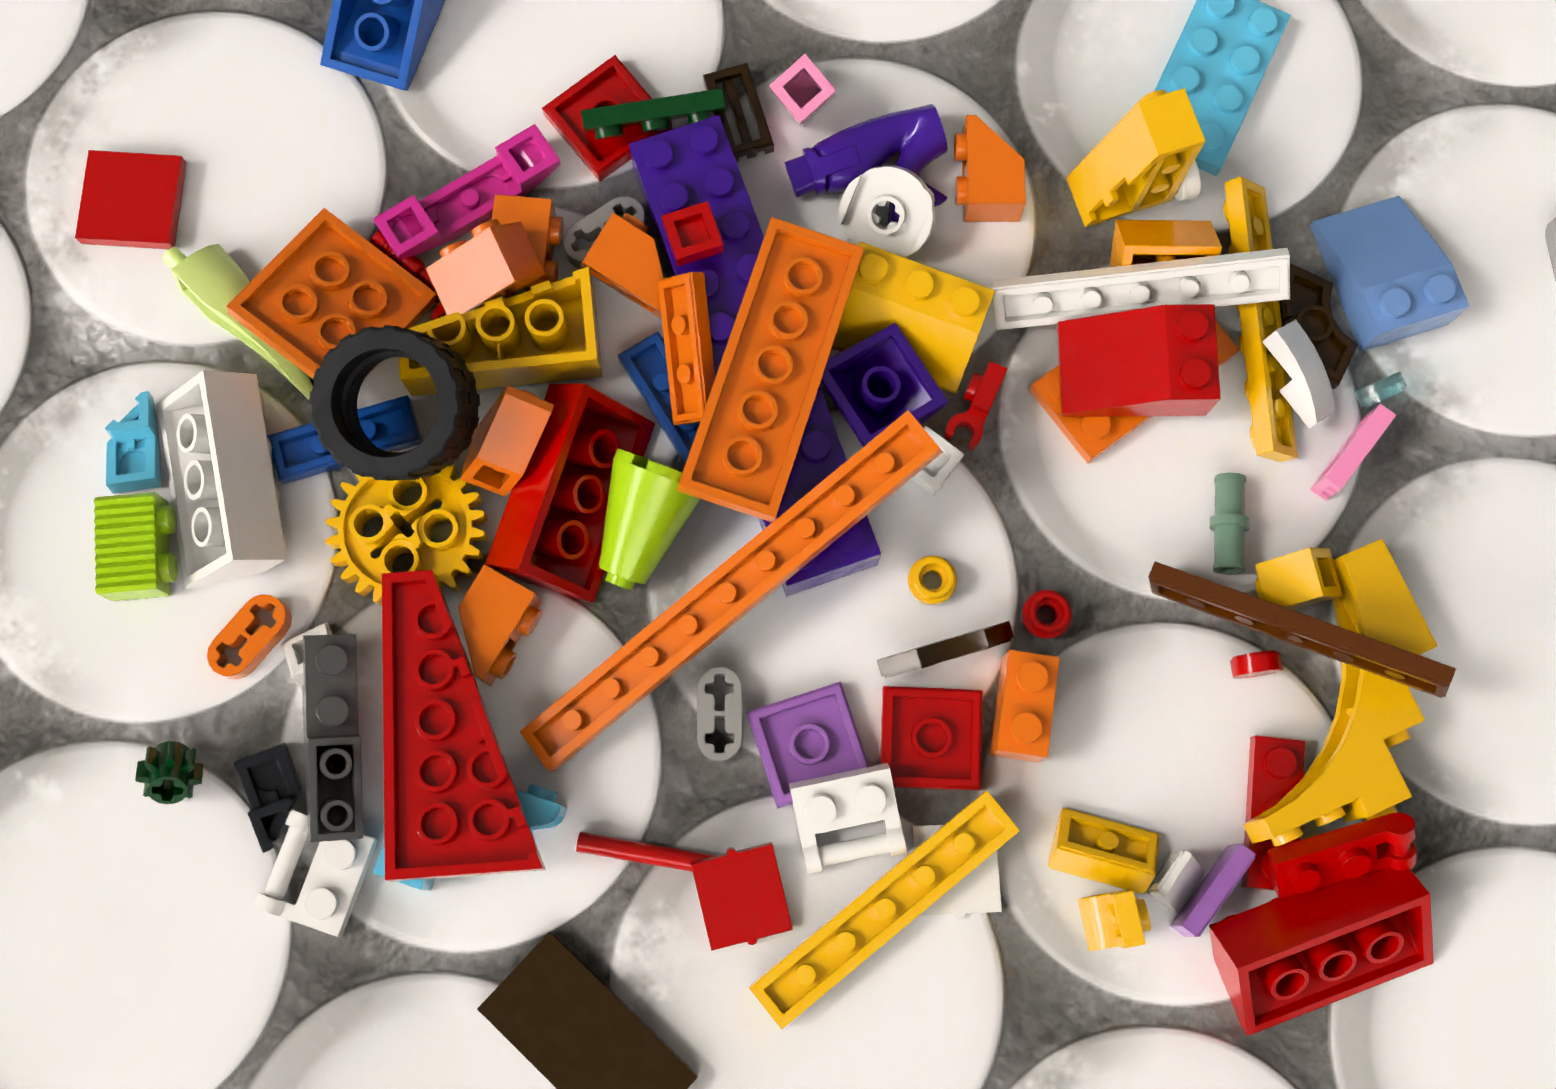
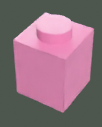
M806 54L801 56L769 85L770 91L800 126L836 94L834 87Z

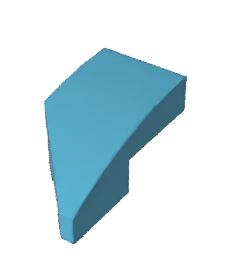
M149 391L141 392L135 398L138 404L120 422L113 419L104 428L111 436V439L107 442L106 486L113 494L161 487L159 432L154 398Z

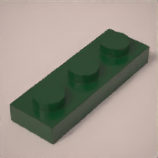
M720 88L581 110L585 133L595 132L596 140L623 136V127L641 125L642 132H654L669 129V120L687 117L688 123L692 124L716 116V113L724 112L725 102L723 90Z

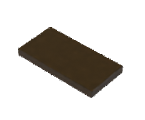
M549 932L477 1008L556 1089H688L698 1078V1075L553 932Z

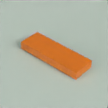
M689 272L658 280L673 425L700 423L715 380L704 272Z

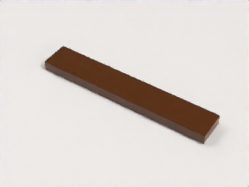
M1156 561L1148 576L1152 594L1439 698L1446 696L1456 668Z

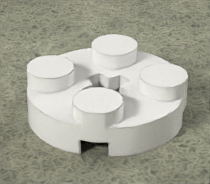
M887 165L869 169L848 185L840 202L839 219L848 237L847 241L858 245L860 241L901 257H908L919 250L932 233L936 215L934 194L918 175L906 168ZM890 201L896 205L895 212L900 214L898 222L891 221L887 227L879 224L881 216L875 213L877 205L885 206Z

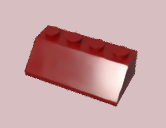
M549 384L544 401L554 404L552 413L523 476L511 490L485 565L522 582L594 603L605 572L599 568L613 457L617 448L644 457L655 423L586 384Z
M1386 868L1365 874L1359 878L1348 879L1321 887L1308 893H1301L1281 900L1277 897L1265 904L1236 915L1227 916L1221 921L1209 925L1214 961L1246 1036L1434 963L1431 894L1411 870L1396 871Z

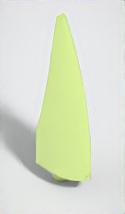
M219 244L208 245L188 257L177 247L167 250L162 259L171 268L178 289L209 321L228 331L262 356L309 400L310 391L312 392L313 388L310 377L228 314L226 306L251 282L233 258Z

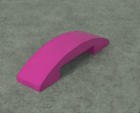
M534 124L495 147L497 156L419 202L412 195L373 218L374 223L398 259L408 258L429 251L470 232L478 225L492 219L495 194L524 197L561 165V161L538 127Z

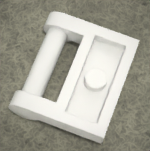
M888 763L789 784L808 875L823 872V866L889 852L891 857L907 854ZM881 820L884 821L885 833L817 847L815 834Z
M291 809L285 823L289 825L288 832L264 893L258 892L253 908L336 937H342L379 839L363 834V839L320 842L297 903H292L284 900V896L308 837L309 827L308 814Z

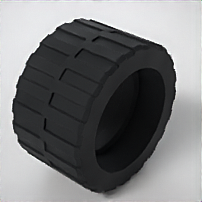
M384 325V327L380 328L371 326L341 339L335 348L327 352L323 357L324 361L320 368L316 369L313 377L314 384L309 398L312 415H310L312 425L317 430L318 440L323 448L332 454V458L338 464L351 469L352 473L362 477H373L374 480L385 481L417 480L420 477H431L440 473L443 468L453 465L459 459L464 449L467 450L473 440L471 438L474 430L478 427L480 418L478 417L480 395L477 394L475 386L477 382L460 354L452 351L448 344L439 339L398 326ZM392 357L409 358L424 366L434 381L438 396L437 416L430 433L417 447L404 452H389L376 447L364 433L357 412L358 394L365 377L377 364Z

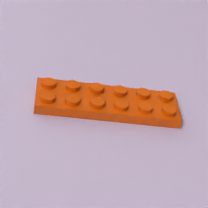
M771 217L677 491L769 522L775 521L864 247Z

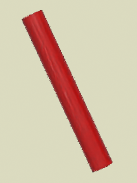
M586 832L579 833L576 852L692 872L691 862L718 856Z

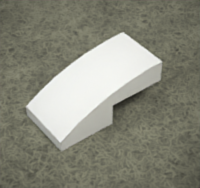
M1296 319L1274 331L1263 341V344L1293 379L1280 389L1279 392L1310 429L1335 411L1334 396L1328 375L1316 348Z

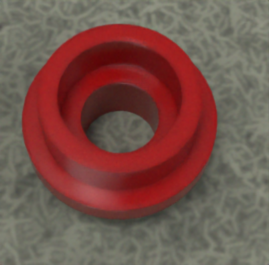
M1041 590L1035 592L1026 600L1022 609V620L1026 629L1035 637L1054 639L1068 629L1072 620V610L1067 599L1060 593L1052 590ZM1047 607L1053 611L1054 621L1052 623L1046 624L1040 621L1038 618V610L1040 608Z

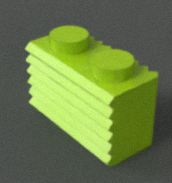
M156 492L95 497V508L93 511L95 514L94 532L96 535L94 538L96 544L94 548L96 554L94 558L96 563L94 568L96 572V594L110 601L117 602L121 600L128 601L131 599L138 600L141 598L170 596V582H175L178 576L176 557L174 553H169V534H174L177 527L176 513L173 506L168 505V501Z

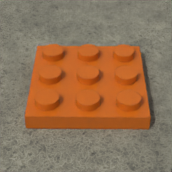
M323 208L226 307L231 317L313 379L316 369L320 368L324 361L323 357L330 349L335 348L341 339L371 326L380 328L384 327V325L404 329L411 328L437 302V293L327 209Z

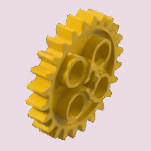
M454 464L443 468L438 474L431 477H420L417 480H374L373 477H362L356 474L360 481L356 486L346 482L340 484L342 489L348 494L346 500L332 499L330 502L341 512L340 517L328 518L325 521L330 528L338 531V534L325 539L326 544L333 549H341L330 560L336 567L348 566L340 577L348 584L359 580L355 591L362 597L368 595L374 589L373 601L382 606V573H393L392 566L394 560L405 553L414 555V562L409 571L433 570L441 587L447 585L455 592H458L460 588L455 577L459 573L467 577H473L474 575L466 564L468 559L482 560L484 557L474 547V542L488 540V535L485 531L475 528V526L487 521L488 517L484 511L472 510L483 501L478 492L466 494L472 484L460 478L455 480L458 469ZM410 487L422 488V495L417 503L410 506L401 505L402 494ZM437 501L442 502V506L439 509L432 510L434 503ZM374 517L383 518L382 529L377 535L373 537L363 536L362 530L368 520ZM408 522L412 526V529L415 531L413 535L408 538L403 534L402 530L400 529L402 524ZM444 522L453 524L452 534L447 540L438 543L431 541V533L436 525ZM383 549L380 557L376 559L372 557L376 550Z

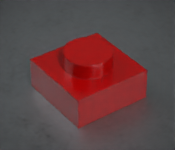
M708 201L661 216L662 224L678 267L724 252V244Z

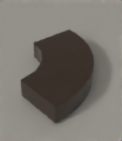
M1290 263V299L1279 300L1282 327L1295 319L1316 348L1325 367L1331 388L1335 389L1339 386L1358 344L1343 334L1333 318L1330 297L1334 283Z
M1006 621L878 659L877 663L881 677L885 676V678L1004 644L1011 641L1014 635L1010 622Z

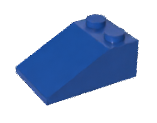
M333 0L320 65L408 91L445 0Z

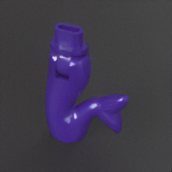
M933 104L878 116L850 126L823 139L812 148L802 149L803 156L788 160L784 164L796 198L814 191L817 196L824 194L825 189L830 193L844 192L854 179L871 168L882 167L898 151H901L896 166L906 168L921 178L922 170L932 161L947 153L948 146L936 107ZM924 182L934 194V207L943 204L947 200L946 195ZM890 201L888 224L891 221L898 222L900 214L895 212L896 205Z

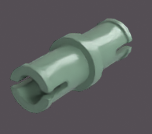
M1221 473L1215 475L1214 483L1216 484L1215 515L1211 516L1209 526L1210 530L1214 531L1213 572L1224 575H1236L1245 572L1244 538L1245 532L1250 529V519L1245 516L1246 476L1239 473Z

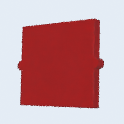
M772 842L738 851L733 847H729L726 850V854L691 862L711 951L743 942L755 945L759 938L793 930Z

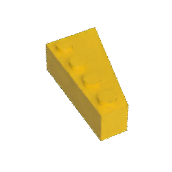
M589 266L572 272L573 276L553 283H550L548 280L530 286V291L503 300L501 296L484 302L485 306L463 314L455 312L408 328L439 339L448 344L452 351L459 353L466 361L465 365L468 370L474 375L477 382L475 383L476 390L507 387V385L518 386L603 377L595 289ZM399 357L400 380L411 396L437 394L434 381L424 366L412 359Z

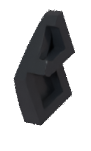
M285 742L234 762L235 769L251 807L247 814L263 853L270 851L274 847L286 823L289 812L293 809L302 790Z

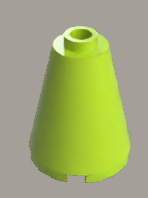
M617 448L613 457L599 568L607 571L605 581L629 590H633L635 582L646 584L701 500L700 498L677 491L683 472Z

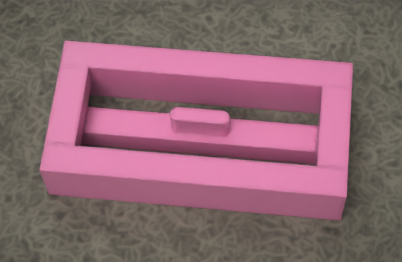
M1381 403L1361 420L1310 490L1325 501L1335 495L1337 491L1339 492L1390 425L1396 414Z

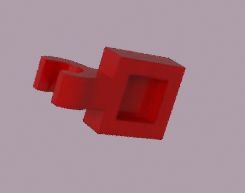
M990 361L984 375L974 372L963 399L972 402L970 408L964 413L954 415L949 420L945 429V439L950 441L957 428L966 427L972 433L968 449L973 451L979 445L983 436L984 422L1008 368Z

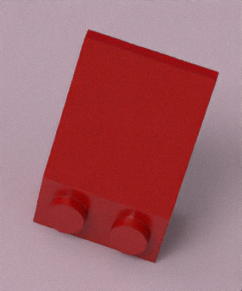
M1215 304L1160 305L1059 321L1057 323L1061 417L1206 416L1221 399Z

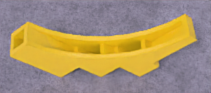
M1383 539L1333 560L1343 596L1332 599L1339 627L1417 655L1438 647ZM1341 662L1342 679L1336 713L1323 747L1298 784L1276 805L1243 824L1252 844L1271 839L1274 847L1290 842L1303 835L1300 826L1311 820H1314L1318 827L1341 817L1347 823L1363 818L1370 820L1390 813H1396L1397 810L1394 805L1412 797L1388 748L1411 738L1407 730L1408 728L1425 721L1408 686Z

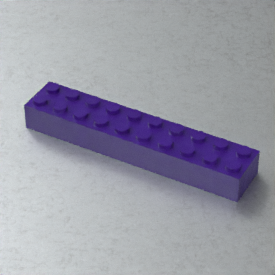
M719 115L629 143L633 169L672 277L689 272H704L715 378L764 239ZM708 201L724 244V252L678 267L663 227L661 216ZM820 386L775 520L847 461ZM866 515L783 583L782 587L786 597L877 566L881 557V551L868 516ZM758 518L762 530L772 523Z

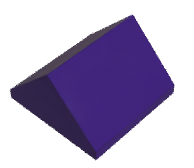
M896 323L829 358L821 379L822 385L863 447L906 411L909 410L920 425H922L948 403V400Z

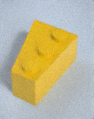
M1185 88L1169 93L1166 90H1157L1142 97L1066 177L1084 227L1172 201L1206 142Z

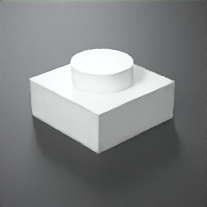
M925 426V431L943 453L911 479L934 496L961 462L964 453Z

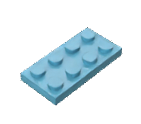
M1258 0L1196 1L1154 91L1166 90L1169 93L1185 88L1206 140L1195 159L1199 169L1214 176H1217L1289 21L1290 14Z

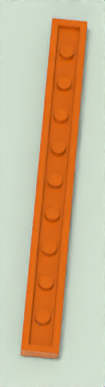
M906 411L519 731L547 771H556L942 454L943 451L910 411Z

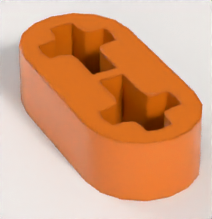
M261 594L251 598L211 642L207 652L209 666L214 672L228 679L238 680L247 677L288 632L292 621L290 609L284 602L272 595ZM262 608L269 612L276 608L272 614L276 620L275 625L271 628L262 625L252 635L261 623L260 618L257 616L258 612ZM247 639L248 641L238 652L239 656L243 659L238 666L231 663L224 666L228 660L227 656L223 653L228 646L237 649Z

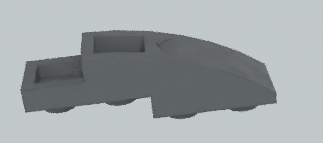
M356 634L303 636L304 685H302L309 840L310 842L363 839L361 736L358 730Z

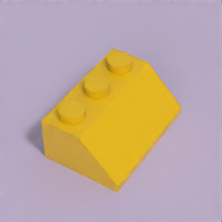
M859 241L858 246L864 247V251L832 349L842 352L896 323L938 387L956 394L995 290Z

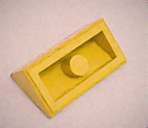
M1062 807L1052 843L1048 867L1144 894L1156 876L1160 834Z

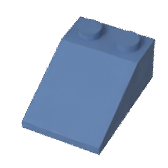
M1400 196L1315 220L1310 224L1360 352L1447 326L1470 307L1452 262Z

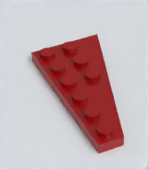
M433 570L382 573L385 880L393 882L546 870L437 575Z

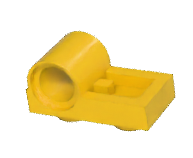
M1119 890L1077 899L1089 951L1117 946L1129 948L1146 944L1143 932L1151 931L1149 913L1145 900L1135 899L1134 891Z

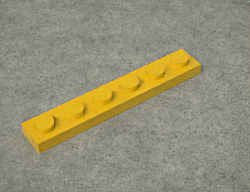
M1241 176L1224 182L1226 200L1223 210L1229 223L1231 236L1229 254L1273 249L1265 188ZM1279 301L1236 305L1240 313L1242 330L1239 337V346L1245 357L1247 372L1244 390L1250 402L1253 424L1250 427V439L1253 447L1256 449V456L1278 462L1298 458L1292 406L1279 392L1280 389L1289 383L1288 373L1263 344V341L1282 327Z
M984 791L752 983L749 989L782 1030L1020 830L989 792Z

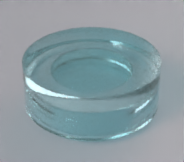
M1401 371L1354 393L1361 407L1367 408L1406 390L1407 384Z

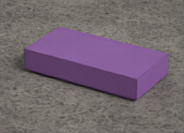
M1242 843L1227 845L1170 926L1184 937H1200L1253 863L1256 854Z

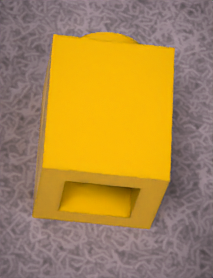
M1306 548L1255 564L1258 575L1256 591L1259 598L1291 610H1297L1343 596L1330 548Z

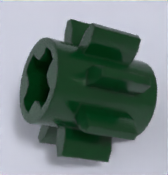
M176 741L163 742L155 748L147 747L145 760L137 762L135 776L136 782L144 783L143 796H149L152 800L161 804H175L182 801L185 797L192 798L194 785L202 784L204 764L195 762L196 749H189L186 745Z

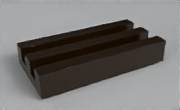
M744 63L703 75L706 91L717 89L716 83L723 82L742 144L735 145L725 111L716 113V116H720L736 162H739V157L747 156V159L756 157L757 152L764 151L765 154L774 152V143L748 64ZM734 78H741L760 139L752 141L733 83Z

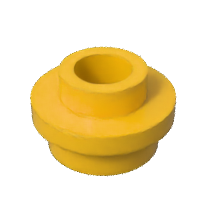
M923 557L916 561L909 571V590L918 601L924 604H941L947 601L956 589V571L942 557ZM926 574H936L941 581L940 587L937 589L927 588L923 583V577Z

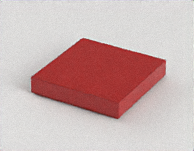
M616 55L542 107L546 119L599 182L631 160L629 143L673 129L672 121L669 120V129L642 132L641 125L623 127V136L596 140L595 132L585 133L581 110L652 99Z
M88 150L75 238L81 244L153 249H170L175 247L187 162L182 156Z
M883 686L880 764L888 763L894 788L981 790L983 690Z

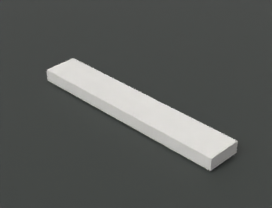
M1288 248L992 280V289L995 290L993 298L997 330L1057 324L1059 321L1160 305L1215 304V307L1288 300L1290 299V254Z

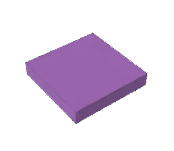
M841 681L746 712L777 809L793 804L789 787L790 783L869 767Z

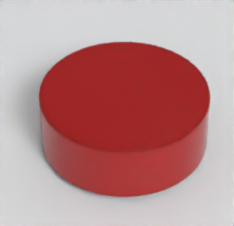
M1276 650L1235 656L1230 660L1233 679L1258 677L1283 671L1281 654Z

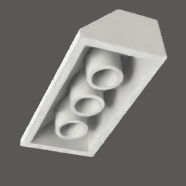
M202 370L157 404L172 506L177 519L176 532L185 588H197L263 574L287 560L286 550L288 542L286 533L282 530L278 506L280 493L278 486L274 482L271 464L272 445L266 434L263 416L265 403L263 395L259 392L257 374Z

